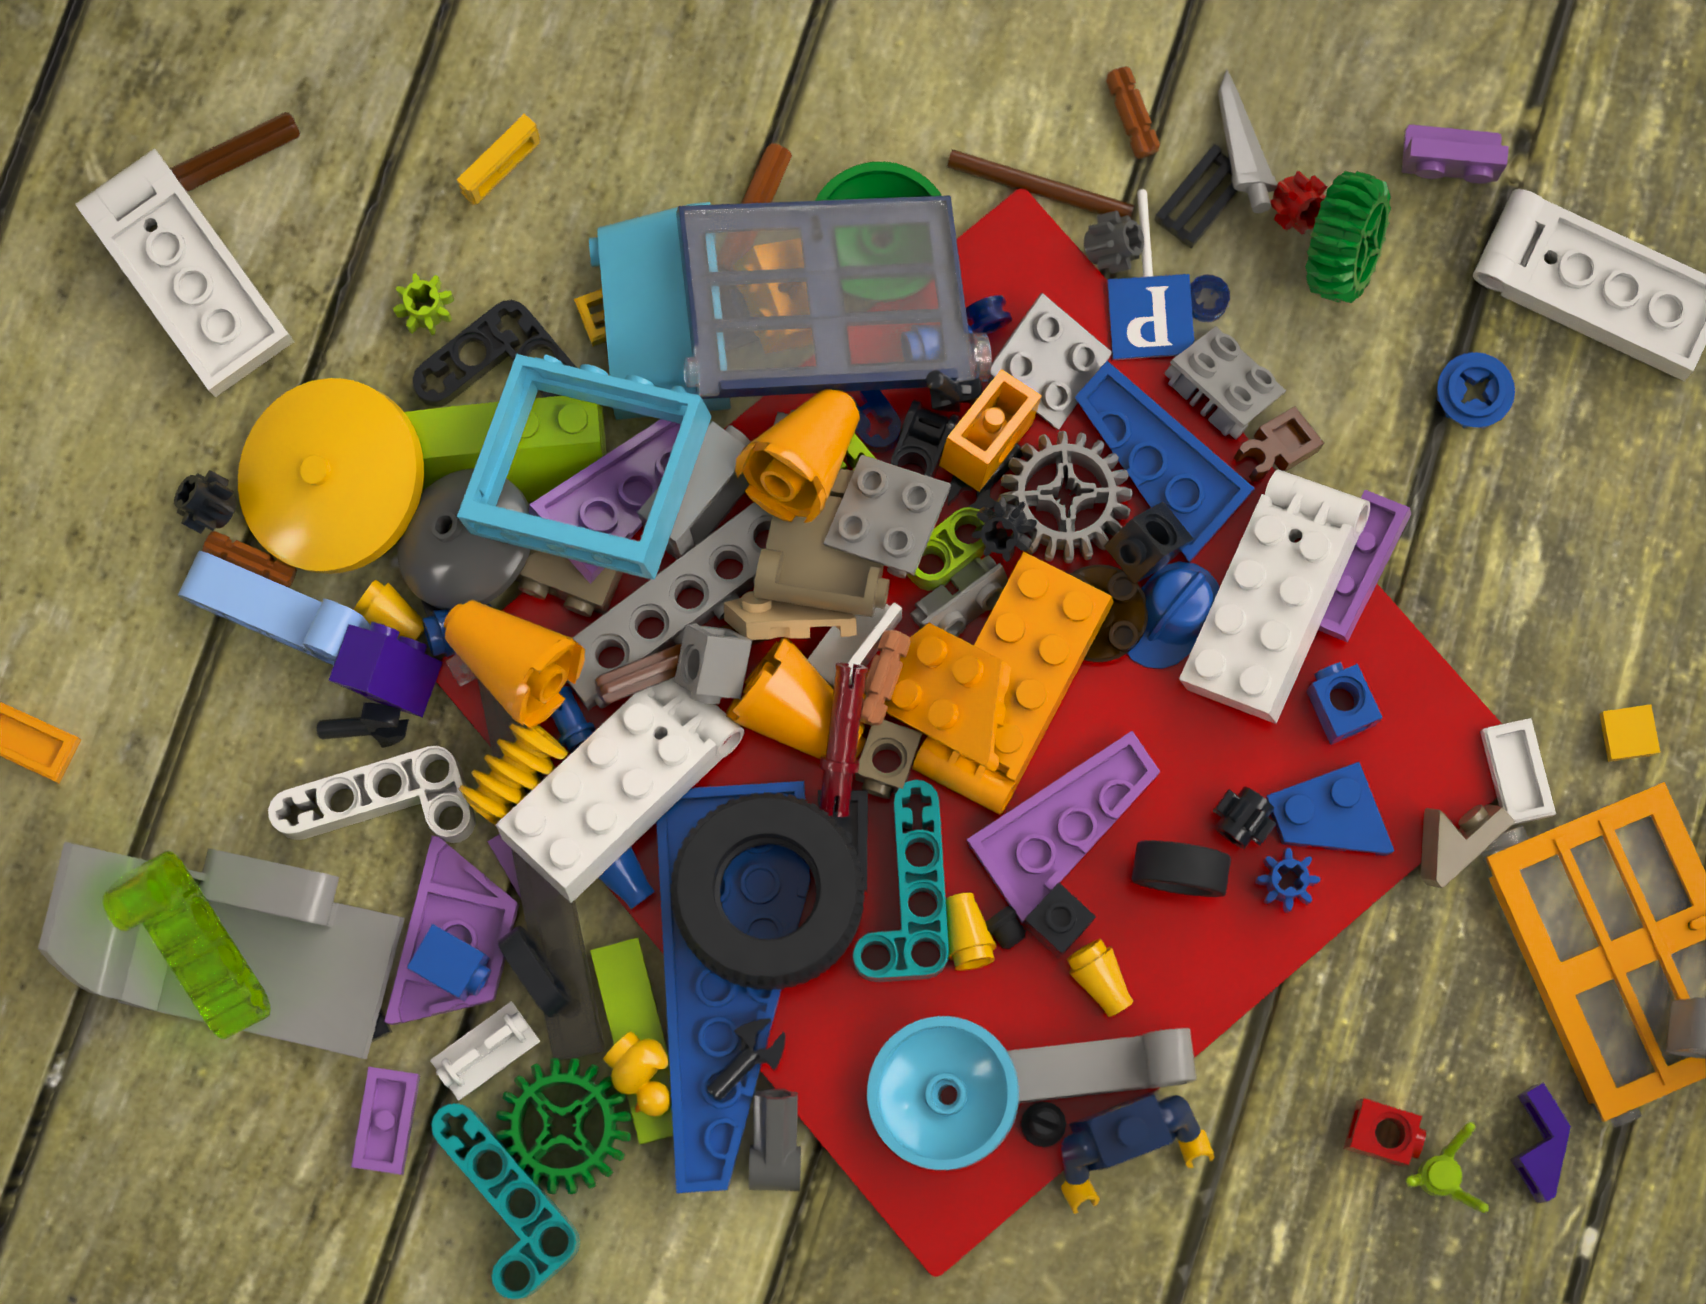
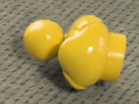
M632 1031L628 1032L603 1058L612 1068V1084L622 1094H637L636 1112L642 1111L649 1116H660L671 1106V1092L663 1083L650 1081V1079L656 1074L658 1069H666L668 1066V1056L662 1044L654 1039L640 1040Z

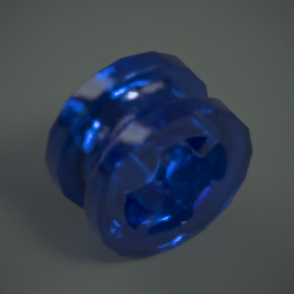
M1202 275L1191 282L1193 318L1200 322H1213L1223 316L1230 301L1228 285L1215 275ZM1203 288L1212 289L1211 295L1217 293L1220 297L1215 301L1212 309L1203 308L1204 302L1199 305L1195 300L1200 297Z
M995 295L987 297L966 308L967 319L973 321L970 328L974 336L994 332L1012 321L1011 313L1003 310V306L1006 304L1004 296Z

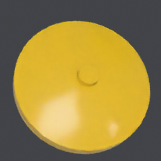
M341 378L310 381L296 386L277 398L266 408L252 427L244 444L238 469L239 501L246 523L254 537L270 554L284 563L299 569L322 574H336L356 570L377 560L392 548L406 531L418 508L424 482L422 448L415 428L408 416L392 399L380 391L365 384Z

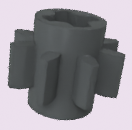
M1118 211L1097 215L1098 224L1090 225L1084 237V248L1087 257L1093 264L1098 265V269L1108 268L1111 274L1130 270L1131 260L1139 259L1144 248V236L1141 227L1136 221L1131 220L1129 215L1120 217Z

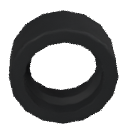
M1144 840L1137 842L1132 881L1144 887L1171 893L1221 897L1226 895L1231 857L1222 851L1207 847L1169 841Z

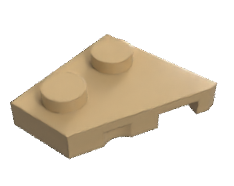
M754 591L745 593L742 598L724 602V620L739 634L750 640L772 639L776 637L790 639L810 638V627L835 626L840 630L841 637L857 635L856 617L849 613L754 597Z

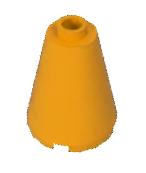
M821 390L746 445L736 458L735 472L737 478L743 472L744 477L749 483L745 490L748 496L763 510L781 520L792 522L798 516L807 517L804 523L812 522L826 505L858 425L860 415L854 400L847 393L840 390Z
M471 600L464 605L460 603L454 606L444 621L446 642L512 719L521 725L525 724L530 728L547 720L566 699L559 694L566 681L569 680L575 685L581 674L585 662V649L573 638L496 608Z
M782 637L779 643L776 642L744 682L747 684L743 690L745 696L742 699H733L726 711V717L734 721V723L820 759L821 756L826 755L834 690L794 643L788 638ZM862 722L859 725L856 757L864 748L867 740L861 736L865 729V725Z

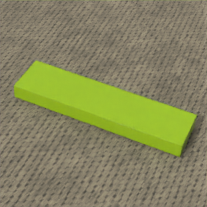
M639 938L590 950L614 1045L630 1031L640 1040L654 1039L661 1043L668 1056V1066L666 1069H658L650 1081L663 1083L671 1092L669 1052ZM637 1094L627 1095L639 1145L673 1137L672 1101L671 1106L664 1114L654 1117L642 1111L636 1112Z

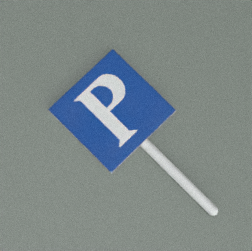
M1140 189L1137 193L1139 224L1144 236V248L1142 251L1143 277L1107 279L1113 360L1177 356L1194 343L1190 275L1153 276L1147 192L1144 189Z

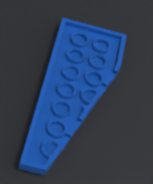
M804 781L691 788L657 821L677 1194L725 1191L729 1189L762 1064H755L721 1101L711 1098L707 1093L706 1087L741 1051L742 1039L734 1033V1030L751 1021L770 1018V1024L756 1036L754 1051L766 1049L782 989L758 990L731 983L709 970L693 954L680 933L672 909L670 888L671 874L674 869L673 865L677 858L679 848L681 849L682 842L687 838L692 827L695 828L697 822L704 818L709 811L716 810V806L725 804L733 798L734 800L739 799V796H748L753 793L761 795L764 792H771V794L783 793L784 796L792 795L798 799L805 800ZM760 845L742 852L727 867L721 882L720 898L727 918L740 931L756 938L774 939L792 933L798 929L810 886V868L795 852L777 845Z

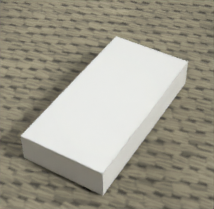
M1529 718L1482 729L1480 733L1498 803L1514 819L1515 823L1512 825L1554 816L1556 812L1532 719Z

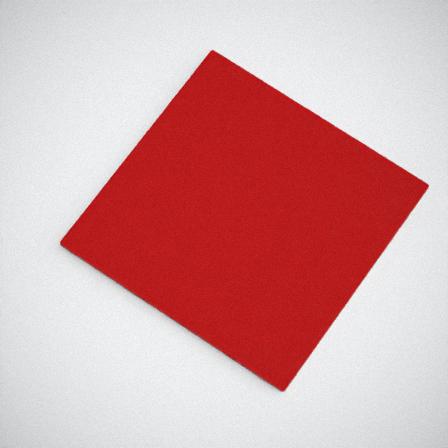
M1026 189L1014 191L957 238L967 322L972 329L975 340V352L967 354L970 380L980 378L982 392L990 384L988 380L991 375L986 370L1040 293L1048 297L1112 352L1107 279ZM934 280L922 291L909 298L891 303H877L866 313L937 310ZM939 323L848 327L846 331L851 366L904 363L900 347L901 334L910 332L912 326L940 325ZM1111 354L1107 360L1255 488L1252 494L1190 562L1209 571L1220 587L1261 494L1265 495L1269 480L1276 469L1272 466L1263 479L1251 481L1249 476L1259 465L1257 460L1252 457H1245L1241 461L1236 462L1234 459L1241 445L1249 440L1246 435L1242 433L1236 440L1230 434L1224 436L1208 420L1218 408L1217 405L1203 417L1200 412L1210 401L1207 396L1196 406L1192 407L1189 403L1199 389L1186 400L1173 387L1168 385L1170 379L1164 373L1172 365L1170 362L1175 356L1113 360V355ZM814 355L799 368L815 367ZM928 387L845 392L854 400L860 415L854 433L877 460L889 464L899 441L905 417L914 399L921 401L923 408L950 417L952 414L960 416L959 422L972 406L970 403H960L961 412H946L932 409L930 388ZM817 393L763 396L729 425L738 429L752 442L774 425L778 412L789 415L791 410L797 409ZM1078 403L1059 430H1056L1036 413L1033 424L1018 442L1021 447L1028 443L1040 452L1038 440L1039 436L1043 434L1049 437L1053 446L1057 445L1059 431H1066L1068 435L1067 444H1075L1078 434L1084 433L1086 434L1085 448L1091 450L1094 443L1100 440L1104 443L1100 457L1104 459L1109 454H1113ZM846 454L843 462L847 465V470H853L847 462ZM1119 461L1115 465V467L1111 469V472L1120 469L1124 470ZM909 463L901 467L916 473L925 474L922 467L917 464ZM1056 463L1047 465L1037 471L1027 483L1025 491L1037 490L1038 485H1046L1054 481ZM1073 463L1074 474L1079 480L1085 483H1095L1096 488H1102L1098 479L1089 470ZM939 466L935 479L951 484L953 474ZM1009 469V470L1004 474V475H1007V474L1016 475L1015 473H1013V472L1011 471V469ZM1129 476L1124 483L1118 485L1119 487H1127L1132 490L1131 499L1120 502L1130 508L1128 519H1115L1122 527L1133 517L1151 508ZM1002 477L990 489V497L997 501L1001 494L1011 491L1001 485ZM1064 477L1058 497L1054 499L1058 500L1061 498L1060 504L1065 505L1067 517L1073 497L1076 494L1070 496L1071 490L1066 489ZM977 490L963 491L950 506L947 505V496L935 527L954 512L975 503ZM746 492L712 533L754 503ZM1096 503L1093 508L1078 512L1075 520V532L1095 523L1104 512L1105 503ZM1028 506L1033 516L1042 525L1060 532L1057 520L1051 513L1036 511L1035 506ZM999 521L997 523V528L1004 529L1002 521ZM964 524L955 531L956 537L962 543L974 544L981 539L972 537V533L977 528L972 524ZM642 526L630 540L640 542L644 527ZM1005 529L1007 536L1013 533L1012 529ZM764 530L757 535L755 543L758 547L766 548L769 530ZM1104 532V533L1107 535V537H1108L1109 540H1111V539L1114 537V536H1112V535H1110V534ZM1297 538L1294 543L1299 542L1301 538ZM1090 542L1093 549L1092 558L1085 560L1079 548L1074 549L1072 563L1064 562L1063 550L1056 549L1052 561H1046L1045 551L1047 546L1042 544L1039 545L1037 551L1033 554L1026 551V553L1067 574L1090 565H1109L1123 570L1107 550L1099 549L1093 542ZM1014 546L1015 552L1013 557L1007 562L1004 560L1002 553L992 552L989 554L997 565L1000 563L1003 566L1008 580L1023 553L1016 546ZM665 551L657 574L677 559ZM1180 552L1168 564L1189 562L1183 553ZM926 554L922 556L918 568L923 573L929 575L936 574L944 568V563L937 555ZM983 554L980 559L982 560L986 556ZM726 559L719 563L716 573L723 579H734L741 574L743 565L735 559ZM884 565L882 578L889 579L886 604L891 606L895 602L902 607V619L894 630L910 638L921 629L912 619L910 613L916 609L915 603L933 590L927 591L919 588L907 575L905 578H900L887 572L888 566ZM623 572L608 611L651 579ZM1152 575L1138 582L1141 588L1152 577ZM951 581L944 586L952 595L959 591ZM1376 584L1348 642L1319 630L1317 631L1276 724L1187 690L1179 678L1189 655L1176 665L1157 669L1144 667L1133 661L1128 654H1125L1118 659L1107 662L1083 660L1020 779L1010 802L1001 815L911 768L907 782L912 780L925 781L932 785L938 794L945 899L960 893H973L975 902L986 922L1009 905L966 842L967 839L1129 732H1134L1160 770V773L1060 882L1096 918L1059 959L1023 927L1026 930L1025 938L1010 949L1002 948L994 935L991 934L997 946L993 950L995 960L977 969L956 970L954 960L948 959L943 971L936 977L929 979L872 982L862 978L855 970L853 962L854 947L858 940L866 934L874 932L901 931L894 822L895 793H891L890 799L868 793L867 892H864L863 912L857 932L844 954L827 971L822 972L818 977L810 979L804 984L801 983L795 987L782 989L766 1049L770 1048L775 1040L785 1032L786 1041L783 1056L775 1071L768 1063L762 1064L760 1071L775 1089H787L788 1091L798 1092V1117L930 1275L934 1277L943 1275L1064 1171L1061 1146L1063 1140L1068 1135L1073 1134L1069 1123L1157 1090L1160 1087L1044 1100V1102L1053 1103L1059 1107L1066 1120L1064 1135L1060 1141L1048 1147L1035 1146L1030 1143L1023 1135L1021 1128L1022 1116L1026 1109L1034 1103L1043 1101L1018 1103L1016 1117L1009 1133L1002 1143L987 1157L975 1164L960 1169H927L899 1157L884 1143L874 1127L868 1108L867 1086L872 1065L881 1048L895 1033L921 1019L936 1016L957 1017L986 1029L1001 1042L1007 1051L1136 1037L1155 1031L1190 1028L1195 1058L1421 864L1423 821L1426 808L1441 810L1459 830L1461 827L1458 822L1463 815L1475 806L1482 805L1484 807L1497 798L1480 731L1484 728L1502 725V723L1378 584ZM754 587L751 588V589H750L749 591H747L746 593L751 592V591H754ZM687 588L678 595L677 604L685 609L696 608L703 601L704 594L698 589ZM524 592L501 610L570 638L575 637L603 616L593 611L591 617H585L566 609L563 606L565 600L547 594L545 600ZM992 610L985 611L966 625L964 631L957 637L974 645ZM715 615L702 626L719 628L728 623L724 618L719 620ZM655 617L646 618L639 624L637 633L643 638H655L662 633L664 622ZM832 626L810 627V638L788 639L808 659ZM782 637L772 638L751 646L744 682L776 642L779 643ZM608 647L600 653L598 664L608 669L615 668L623 662L625 652L618 647ZM878 650L875 655L880 656L881 651ZM457 653L449 657L444 656L439 660L443 663L436 679L437 684L501 759L504 754L496 743L497 740L500 738L514 743L517 739L509 728L510 724L514 723L525 728L527 726L525 724L521 725L512 719ZM873 656V658L870 660V662L867 664L868 670L870 669V667H871V665H872L874 656ZM1339 662L1342 663L1344 669L1358 664L1383 718L1376 726L1330 745L1306 691L1313 682L1317 681L1314 676L1316 672ZM743 683V688L740 697L741 699L745 696L743 690L747 685L746 683ZM1334 689L1330 692V701L1336 709L1350 711L1354 708L1353 697L1348 691ZM573 691L572 693L587 723L594 724L595 731L634 695L632 694L617 700L602 709L595 705L588 711ZM721 697L720 703L716 705L726 713L734 698ZM885 714L884 720L918 731L891 715ZM551 716L539 724L557 741L559 740L561 735ZM864 724L865 729L861 736L867 739L871 725ZM741 726L744 729V735L738 746L729 755L722 758L692 787L804 781L805 800L810 804L813 803L818 806V790L822 789L824 770L819 767L820 759ZM922 733L918 751L921 748L925 739L928 737L924 733ZM564 747L568 752L566 756L567 758L571 753L568 751L567 747ZM863 749L860 752V754L856 757L857 760H860ZM881 750L875 754L872 760L875 768L883 773L894 772L901 765L900 757L892 750ZM549 756L555 768L565 760ZM1360 762L1393 845L1394 852L1381 856L1370 852L1337 851L1317 846L1284 845L1281 842L1276 827L1273 828L1260 846L1251 840L1247 847L1243 849L1227 840L1215 829V825L1221 817L1216 815L1213 810L1228 789L1238 795L1245 786L1265 798L1269 794ZM536 771L541 781H543L548 776L544 773ZM853 773L852 790L863 791V783L855 780V773ZM524 787L528 793L532 791V789ZM919 794L911 795L910 803L902 806L903 808H911L913 828L912 830L902 828V832L906 834L917 829L933 832L932 826L922 829V811L924 807L930 806V803L921 802ZM656 822L631 845L648 883L655 892L633 909H630L623 899L609 887L607 888L664 955ZM1144 840L1177 842L1207 847L1229 854L1231 863L1226 895L1221 897L1192 896L1156 890L1135 884L1132 881V872L1137 842ZM914 843L905 852L907 861L915 867L927 866L934 858L932 849L924 843ZM1287 848H1291L1293 859L1300 862L1310 856L1312 858L1311 863L1306 867L1309 876L1320 877L1318 884L1308 886L1305 890L1311 895L1312 901L1306 905L1298 898L1294 899L1292 910L1289 913L1284 912L1282 901L1274 899L1271 903L1265 904L1264 899L1269 894L1266 885L1255 883L1257 877L1268 875L1270 872L1264 865L1263 860L1270 856L1279 863L1282 861V855ZM811 870L810 886L799 927L809 917L815 903L816 884ZM1277 870L1282 877L1278 886L1284 891L1289 887H1293L1298 891L1294 885V881L1298 876L1293 871L1284 875ZM918 892L911 896L908 906L914 915L927 917L935 912L937 903L929 893ZM1097 939H1101L1106 948L1112 947L1128 993L1134 1001L1130 1006L1111 1017L1106 1015L1103 1008L1069 974L1072 967L1068 963L1067 958ZM924 941L913 947L911 956L917 965L928 968L934 966L939 961L940 952L936 945ZM874 944L864 949L861 954V960L865 967L877 971L888 965L890 955L885 947ZM953 1086L945 1087L941 1092L942 1102L945 1105L955 1102L957 1098L956 1089Z

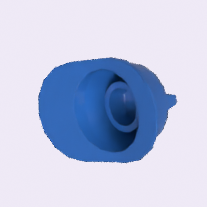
M1176 562L1164 566L1146 582L1142 590L1146 597L1148 622L1139 643L1127 653L1133 661L1147 668L1163 669L1178 664L1190 654L1220 588L1218 582L1209 571L1195 563Z

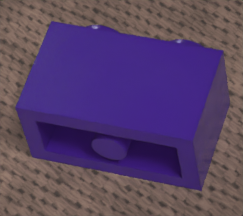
M371 622L369 630L349 624L329 681L378 704L393 706L401 709L402 712L423 718L443 662L425 654L427 645L404 636H399L400 632L393 628Z

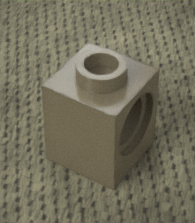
M883 720L881 725L871 726L859 760V772L855 773V780L863 783L862 790L868 791L869 794L877 797L890 799L891 793L896 794L899 788L903 789L915 760L922 733ZM881 750H892L900 757L901 765L894 772L883 773L873 765V757Z

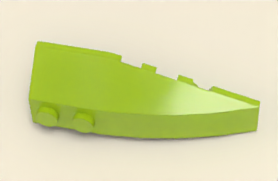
M566 396L535 398L506 477L518 487L528 503L534 502L607 454L603 406ZM499 402L404 412L414 426L422 448L424 460L423 490L447 474L475 468Z

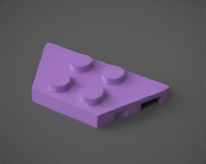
M432 835L384 1021L387 1024L398 1025L493 1002L496 999L505 963V957L498 946V940L513 930L519 904L437 836ZM432 924L483 952L490 958L485 966L491 969L490 976L477 996L470 993L464 1002L407 968Z

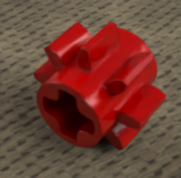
M1297 171L1295 176L1279 181L1277 189L1274 190L1273 199L1270 200L1271 207L1278 212L1274 220L1284 230L1287 231L1293 227L1301 235L1305 234L1306 230L1314 229L1315 218L1318 216L1321 201L1326 197L1323 193L1328 186L1315 175L1308 179L1300 171Z

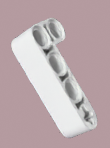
M428 746L284 790L272 799L268 808L269 820L272 826L287 838L294 840L307 839L418 804L422 805L429 828L445 842L458 843L467 839L472 834L476 824L474 810L459 790L461 785L466 786L462 769L452 753L440 746ZM435 760H444L449 763L450 770L448 776L439 783L428 782L425 779V771L428 765ZM390 774L399 775L402 781L399 792L392 797H381L378 793V785L382 778ZM340 789L352 790L354 800L350 808L344 812H334L331 809V799L335 792ZM314 797H316L317 805L324 815V817L321 819L318 814L311 810L317 808V805L313 801ZM294 804L303 811L311 810L298 815L299 824L295 826L284 819V817L291 815L290 806ZM451 806L460 807L463 811L461 824L453 830L441 829L439 826L441 812Z

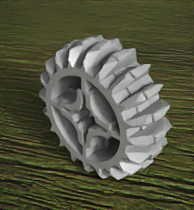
M1059 431L1057 445L1053 446L1049 437L1043 434L1039 436L1038 440L1040 452L1032 445L1026 443L1022 446L1021 450L1026 461L1012 457L1008 467L1016 475H1003L1001 479V485L1011 491L1005 492L1000 496H1004L1007 504L1015 506L1022 501L1025 502L1023 511L1027 516V520H1037L1028 506H1035L1036 511H1047L1056 518L1060 532L1047 528L1037 520L1033 530L1024 533V535L1027 536L1029 534L1032 537L1031 541L1033 543L1027 550L1029 553L1033 554L1036 552L1040 544L1047 546L1045 551L1046 561H1052L1056 549L1063 550L1064 562L1072 563L1074 549L1079 548L1085 560L1091 559L1093 549L1090 542H1093L1099 549L1105 551L1104 545L1109 539L1104 532L1115 536L1123 528L1115 519H1128L1130 514V508L1120 502L1130 500L1132 490L1127 487L1118 486L1127 480V470L1120 469L1111 472V469L1118 463L1119 457L1117 454H1109L1102 459L1100 455L1104 448V443L1098 440L1094 443L1091 450L1085 448L1086 434L1084 433L1078 434L1075 444H1067L1068 435L1066 431ZM1056 463L1054 481L1050 484L1038 485L1037 490L1025 491L1027 483L1037 471L1047 465ZM1073 463L1089 470L1098 479L1102 488H1096L1095 483H1085L1079 480L1074 474ZM1064 477L1066 489L1071 490L1070 496L1076 494L1073 497L1067 517L1065 505L1060 504L1061 498L1058 500L1054 499L1058 497ZM1096 503H1105V510L1095 523L1075 532V520L1078 512L1084 509H1091Z

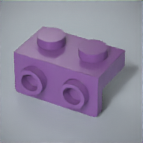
M1408 125L1404 136L1402 173L1416 174L1427 179L1451 177L1461 178L1471 183L1497 182L1507 166L1509 146L1501 145L1502 137L1499 133Z

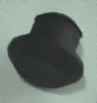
M1011 906L1005 907L986 921L987 930L994 935L1004 949L1012 948L1024 939L1026 930L1016 918L1017 911Z
M1044 1101L1034 1103L1026 1109L1022 1116V1133L1035 1146H1052L1060 1141L1065 1133V1116L1060 1108L1053 1103Z

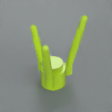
M1468 1122L1462 1127L1449 1144L1442 1148L1440 1155L1423 1161L1418 1169V1174L1411 1175L1406 1179L1407 1185L1411 1187L1420 1185L1426 1193L1432 1196L1449 1195L1454 1201H1459L1474 1210L1486 1213L1489 1207L1485 1202L1459 1187L1462 1182V1171L1459 1164L1454 1160L1455 1153L1474 1132V1123Z

